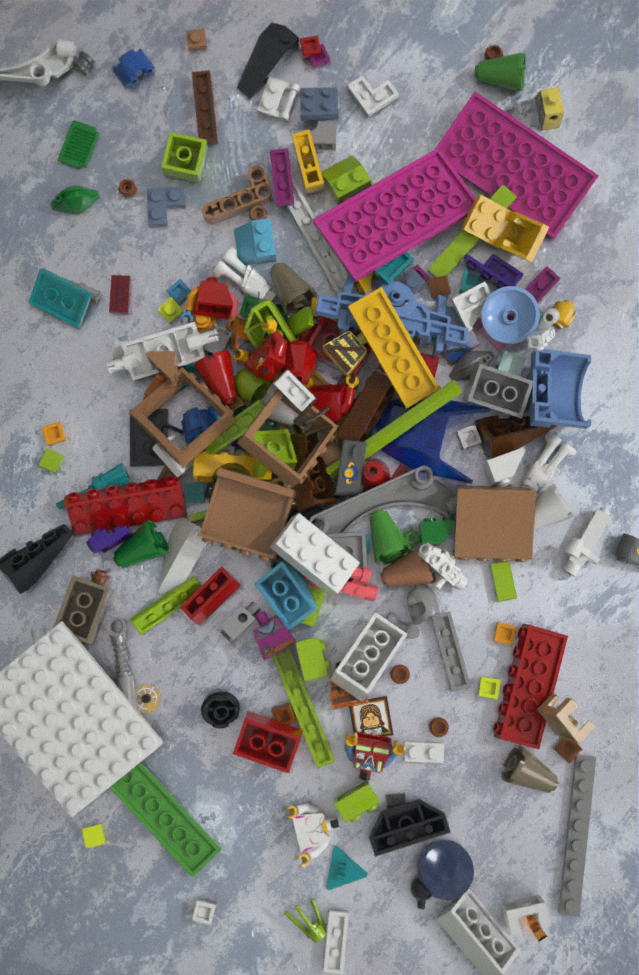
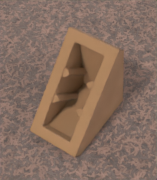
M148 351L145 355L149 363L173 386H176L179 362L176 352Z

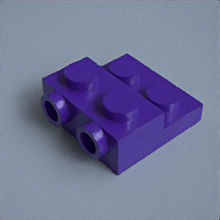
M126 525L114 528L112 534L108 530H101L100 528L91 533L92 537L88 539L86 544L91 552L94 551V553L103 555L126 541L133 534V531Z

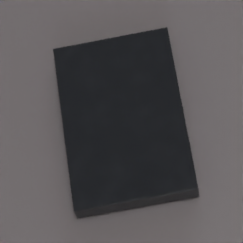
M156 409L147 418L158 428L161 422L168 423V409ZM130 413V467L165 466L166 464L162 459L149 454L153 438L134 420ZM163 426L161 432L168 438L169 428Z

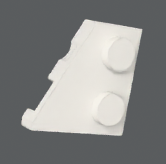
M482 282L450 299L463 327L468 328V332L472 330V326L481 317L484 302L491 294L486 282Z

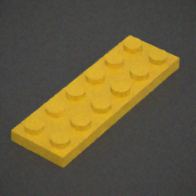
M382 287L347 307L406 409L440 389Z

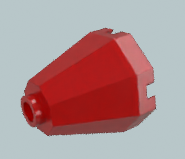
M289 341L287 343L285 365L280 371L283 374L286 370H289L304 385L316 370L317 351L314 348L312 349L307 341Z

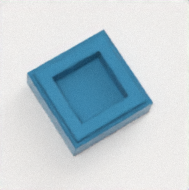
M179 279L166 292L180 306L186 301L191 289Z

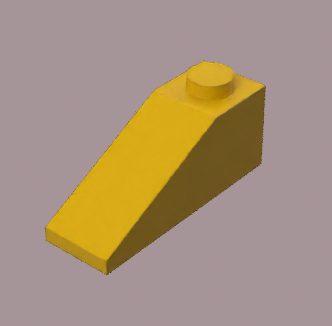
M310 129L292 134L306 194L325 190Z

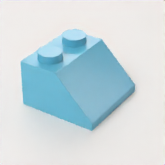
M270 218L253 220L234 229L238 259L244 265L276 261Z

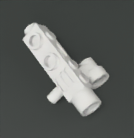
M549 308L544 312L543 318L536 330L528 335L525 340L527 341L528 349L532 348L533 351L543 350L544 347L548 346V342L554 338L556 330L553 324L560 317L557 309ZM548 314L552 315V320L548 319Z
M602 507L599 510L597 509L593 516L591 515L588 519L587 526L585 525L580 534L581 537H574L570 545L567 544L564 552L568 554L569 558L562 569L563 571L576 577L586 560L595 565L598 564L600 558L593 555L591 551L611 518L608 510Z
M428 542L419 548L418 555L441 575L434 583L438 589L446 581L457 590L466 587L468 580L460 571L461 569L454 565L456 557L450 551L434 547Z

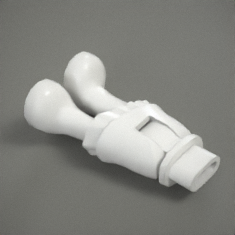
M233 247L224 255V262L220 261L212 272L213 277H227L240 287L239 290L243 291L242 293L257 300L264 301L269 298L273 301L277 295L271 289L272 286L256 272L255 268L252 269L250 264L248 267L245 266L237 258V251ZM225 263L230 264L238 271H240L244 275V278H242L233 270H231Z
M550 432L545 434L547 444L540 456L530 463L524 479L521 481L523 484L520 487H533L536 493H538L556 475L555 472L560 470L557 466L565 457H573L577 453L573 447L563 442L549 464H546L547 459L562 441Z

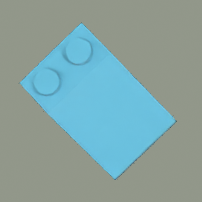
M286 560L280 562L254 583L288 631L318 609L307 582L304 580V575Z

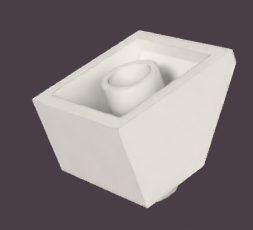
M524 447L487 460L482 465L490 486H504L510 482L509 479L514 476L523 457Z

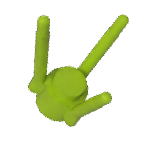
M312 898L311 903L319 923L316 921L311 923L298 905H295V909L307 924V929L288 911H285L284 914L305 933L308 939L311 938L314 943H317L327 933L324 930L326 925L321 918L315 900Z

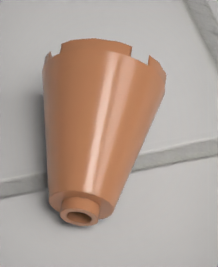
M419 548L383 568V573L380 574L383 584H387L388 587L432 584L436 582L435 572L431 573L432 567L418 555Z

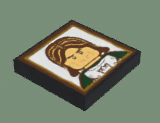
M387 696L370 698L368 703L349 706L353 733L357 731L384 737L394 735Z

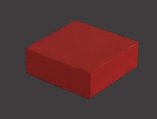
M318 35L300 38L303 59L321 56Z

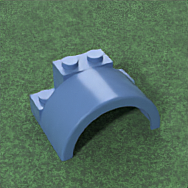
M547 349L531 353V372L526 379L534 381L523 413V416H530L531 426L549 428L551 425L581 429H587L591 426V419L585 421L581 412L582 385L587 368L591 363V355Z

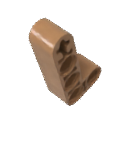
M257 165L249 169L248 177L251 187L205 204L202 209L205 222L210 225L217 224L251 211L255 206H264L270 203L272 200V189L264 169ZM255 174H260L262 176L258 180L252 178ZM261 191H267L268 195L262 197L259 195V193ZM248 197L251 201L243 203L242 199ZM227 204L234 206L231 210L224 209Z

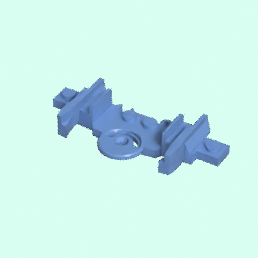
M350 275L347 276L343 290L338 293L337 299L319 295L317 299L315 315L338 320L339 336L346 333L349 327H352L355 332L358 328L347 307L372 293L367 292L365 295L352 294L354 281ZM393 281L388 286L385 284L380 286L383 288L411 339L416 335L418 337V346H421L422 343L430 345L431 341L434 342L432 357L436 358L443 351L444 344L465 348L467 345L468 328L450 324L451 317L445 315L447 306L445 296L437 295L435 299L436 312L426 309L424 304L414 301V295L410 288L401 282ZM393 295L399 296V298L396 299L393 297Z

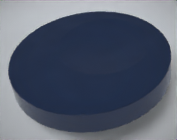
M439 840L428 845L419 857L417 864L418 877L423 888L431 896L441 900H452L462 896L470 888L474 877L473 862L468 852L460 844L451 840Z

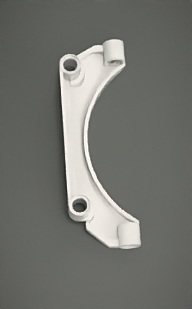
M58 39L36 58L20 65L0 68V80L35 83L40 87L46 86L50 81V76L58 78L74 67L72 61L76 57V41Z

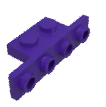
M468 254L464 256L465 266L469 270L477 271L485 281L493 282L498 289L506 286H516L523 278L522 272L495 254H492L484 265Z

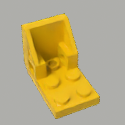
M478 194L461 229L514 257L532 262L549 227L522 214L512 212Z

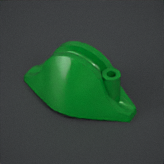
M73 185L64 188L56 195L51 202L52 210L76 214L87 209L100 196L96 190Z

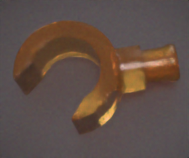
M532 915L525 916L537 940L540 942L545 939L547 935L540 927L539 922Z

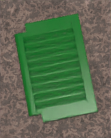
M73 120L57 161L81 169L82 166L87 167L100 133L96 132L95 127Z

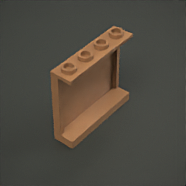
M218 468L216 474L218 478L201 532L197 536L202 537V541L206 543L220 542V547L232 550V547L239 548V553L250 556L251 552L259 554L258 559L268 562L270 558L275 559L277 553L269 547L286 525L296 491Z
M456 485L454 557H457L458 560L477 558L479 561H488V558H495L496 561L501 562L508 561V559H515L517 562H527V559L532 560L536 490L533 487Z

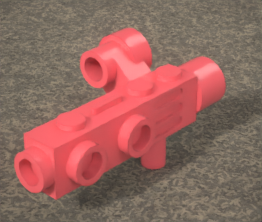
M357 567L340 592L374 602L377 597L378 587L367 584L371 576V569ZM304 576V580H308L309 583H311L310 585L312 587L321 589L311 580H309L306 576Z

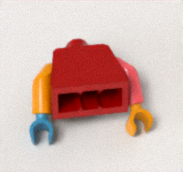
M208 277L206 281H200L199 287H194L187 295L184 308L186 312L182 315L180 322L182 324L183 318L188 317L189 323H191L193 320L191 311H193L194 315L229 319L230 317V321L226 323V329L229 331L231 323L233 324V320L238 316V301L225 283H218L215 277Z

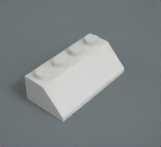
M470 888L465 894L450 902L436 918L482 975H503L520 951V948Z

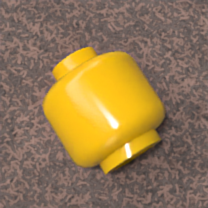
M566 299L564 302H555L552 308L557 309L560 314L558 321L553 324L555 327L562 329L563 327L567 328L570 326L577 315L576 310L573 308L575 305ZM548 314V317L552 320V315Z

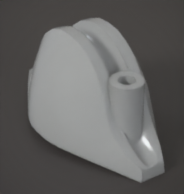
M470 351L463 354L450 372L449 377L451 380L455 379V381L469 380L474 364L480 363L489 366L494 358L493 352Z

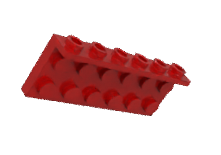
M167 476L159 480L149 479L142 483L131 482L124 486H109L106 489H91L82 493L72 492L64 497V507L67 508L74 536L93 533L100 528L101 530H111L120 525L122 527L125 525L127 527L141 525L147 520L158 522L188 517L180 476Z
M522 624V627L518 630L517 636L519 639L517 646L513 649L514 658L512 665L508 669L509 677L503 688L504 697L498 707L499 716L493 726L494 737L539 750L546 720L537 709L554 694L568 636L533 625Z

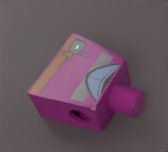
M265 611L254 616L260 627L254 629L253 632L263 660L297 642L278 617L270 620Z

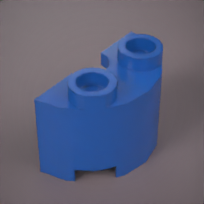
M141 48L137 52L133 49L126 52L118 59L120 63L117 67L113 66L114 74L125 88L135 85L140 75L144 74L147 76L155 69V66Z
M210 406L202 410H198V407H195L183 414L181 425L185 441L188 444L192 443L218 420L215 410Z

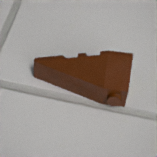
M498 415L475 420V426L482 441L483 450L491 459L515 451L557 427L556 425H551L549 428L531 426L530 416L518 418L510 415V418H499Z

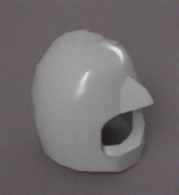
M415 585L408 592L407 605L414 625L421 624L428 617L442 611L437 595L427 585Z

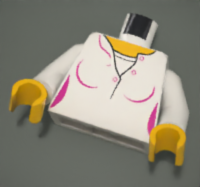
M307 803L284 806V809L290 810L289 815L284 817L292 818L302 854L297 855L295 860L301 858L302 864L298 867H305L309 861L318 857L328 846L330 841L329 831L340 828L338 818L325 819L324 811H320L318 807Z

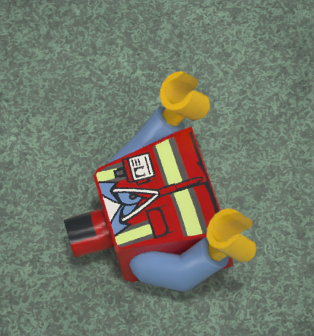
M354 731V736H348V732L345 733L344 749L349 761L353 762L354 768L360 769L359 778L365 781L370 780L372 772L381 773L383 768L388 767L398 755H402L405 752L406 743L398 745V740H394L393 745L390 737Z

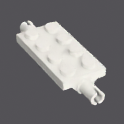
M195 322L123 343L124 355H122V358L107 361L106 366L111 367L108 368L110 374L123 369L129 370L132 381L160 373L149 363L145 355L148 351H175L179 359L178 367L195 363L205 357L203 345L219 341V336H213L218 334L216 329L200 334Z

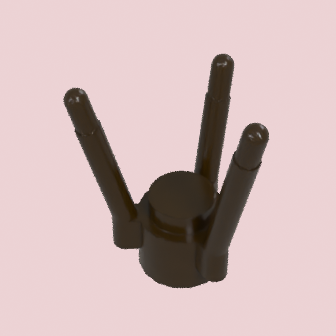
M317 397L298 417L293 419L292 428L298 436L306 438L311 434L332 427V424L312 429L313 421L329 411V407L324 408L311 418L304 417L318 400Z

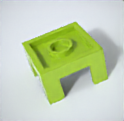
M288 429L257 431L253 438L294 470L297 459ZM256 459L253 467L254 476L263 477L268 468Z

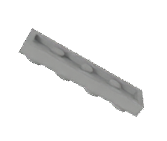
M451 612L431 616L451 692L471 687Z

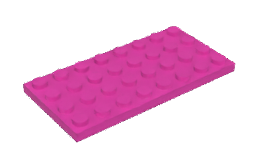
M475 91L435 148H439L460 176L491 197L502 185L507 187L517 196L508 208L513 212L547 225L549 229L546 234L552 239L556 238L599 176Z
M437 148L313 219V224L353 281L357 282L466 218L476 198L442 151Z

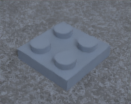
M337 87L300 88L301 120H338Z

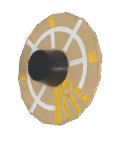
M143 684L135 689L138 711L150 713L159 707L161 695L155 686Z

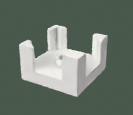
M539 895L501 903L505 926L507 929L509 928L511 936L521 933L518 917L533 914L536 921H539L542 929L551 927L546 902Z

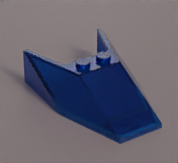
M400 398L390 399L375 426L376 431L379 432L426 398L407 409ZM450 400L380 450L411 470L427 466L431 469L433 476L472 484V479L440 459V450L450 416L476 413L485 414L489 413L491 408Z

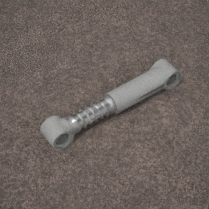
M112 617L106 623V630L109 633V637H111L112 646H114L112 651L115 652L113 656L116 659L114 662H116L115 667H117V670L115 672L117 674L114 681L116 686L138 711L134 676H131L129 671L130 666H128V663L130 661L127 660L129 656L126 653L128 652L126 650L127 645H125L128 624L124 618ZM115 621H119L122 625L119 632H115L112 628Z

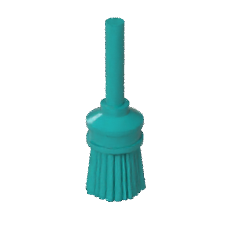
M120 463L104 474L100 473L96 477L93 476L91 485H88L87 489L79 493L87 492L91 489H106L109 486H124L131 483L132 480L123 463ZM64 500L56 503L58 510L65 508Z

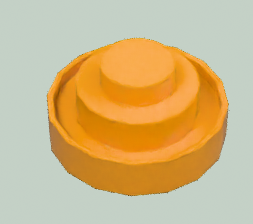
M191 311L192 322L196 323L199 333L214 329L216 325L215 317L194 315L193 311Z

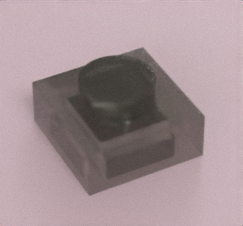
M405 792L385 794L387 808L406 803Z

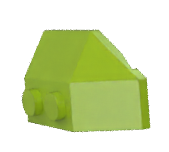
M269 298L251 308L243 330L255 349L271 334L270 331H264L261 327V323H267L266 319H273L277 322L276 331L279 330L287 343L289 341H296L279 310Z

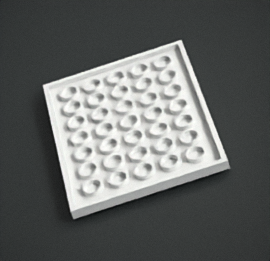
M63 621L0 672V733L71 817L80 812L164 742Z

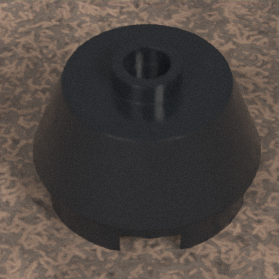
M215 689L209 692L201 706L203 719L218 729L228 727L231 722L238 718L240 711L238 699L224 689Z

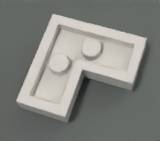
M363 75L347 85L348 90L368 117L399 97L398 92L389 80L374 90Z

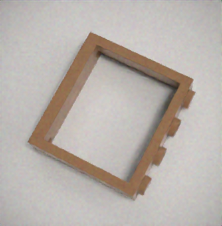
M183 367L178 370L176 386H173L166 380L130 411L134 420L182 468L235 423L232 416L234 413L230 410L229 406H223L220 398L215 393L210 394L208 387L203 382L199 383L197 377L191 372L188 373ZM187 384L221 417L185 449L180 451L147 417Z
M277 389L237 444L291 487H294L297 483L302 484L308 477L306 472L308 469L311 471L318 462L316 458L318 456L321 457L327 450L325 445L327 442L330 444L335 438L334 432L338 426L324 414L313 421V427L315 428L332 424V427L320 431L323 434L298 471L295 472L253 438L280 400L298 415L301 413ZM312 406L304 417L311 418L320 411Z

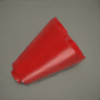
M230 352L213 353L212 357L207 358L205 356L194 363L195 369L212 394L215 393L224 406L234 404L237 394Z
M367 458L364 460L361 478L363 483L362 493L390 481V470L382 460L377 458Z

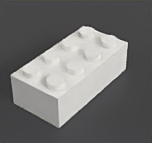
M299 513L291 517L269 547L329 596L340 592L360 563Z
M375 612L330 680L363 702L408 634Z

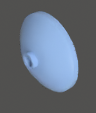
M516 286L499 288L491 293L484 302L481 313L482 324L489 336L504 344L522 342L538 326L540 318L538 303L532 294L523 288ZM510 314L514 315V319L511 321L507 319V316Z

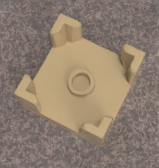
M552 694L537 709L559 738L580 744L594 730V725L587 721L578 731L576 727L579 725V722L572 716H569L577 707L575 701L572 698H566L557 708H554L553 706L559 699L557 694Z

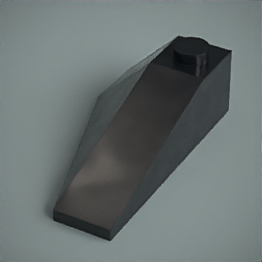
M271 22L259 35L237 85V89L251 100L267 83L269 77H272L299 48V37L285 25Z
M62 524L43 534L42 539L36 542L31 540L26 543V547L18 551L16 549L9 551L0 558V572L21 595L39 580L74 535L73 531L65 524Z

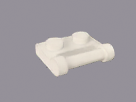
M269 77L257 113L283 122H289L292 105L301 87L295 83L290 84ZM285 90L289 91L283 112H278Z

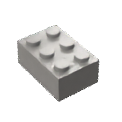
M475 363L463 400L522 418L534 381Z

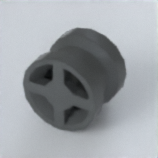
M80 51L78 58L72 61V65L80 73L87 75L88 69L95 65V61L88 54Z

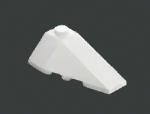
M183 517L179 518L170 533L168 554L165 555L157 591L163 596L188 580L209 544L203 542L202 537L197 536L202 528Z

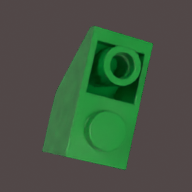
M443 517V521H435V518L423 519V522L419 523L421 546L427 544V542L432 546L441 545L455 529L456 520H454V517Z

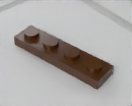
M210 70L192 72L198 138L207 140L208 145L218 144Z

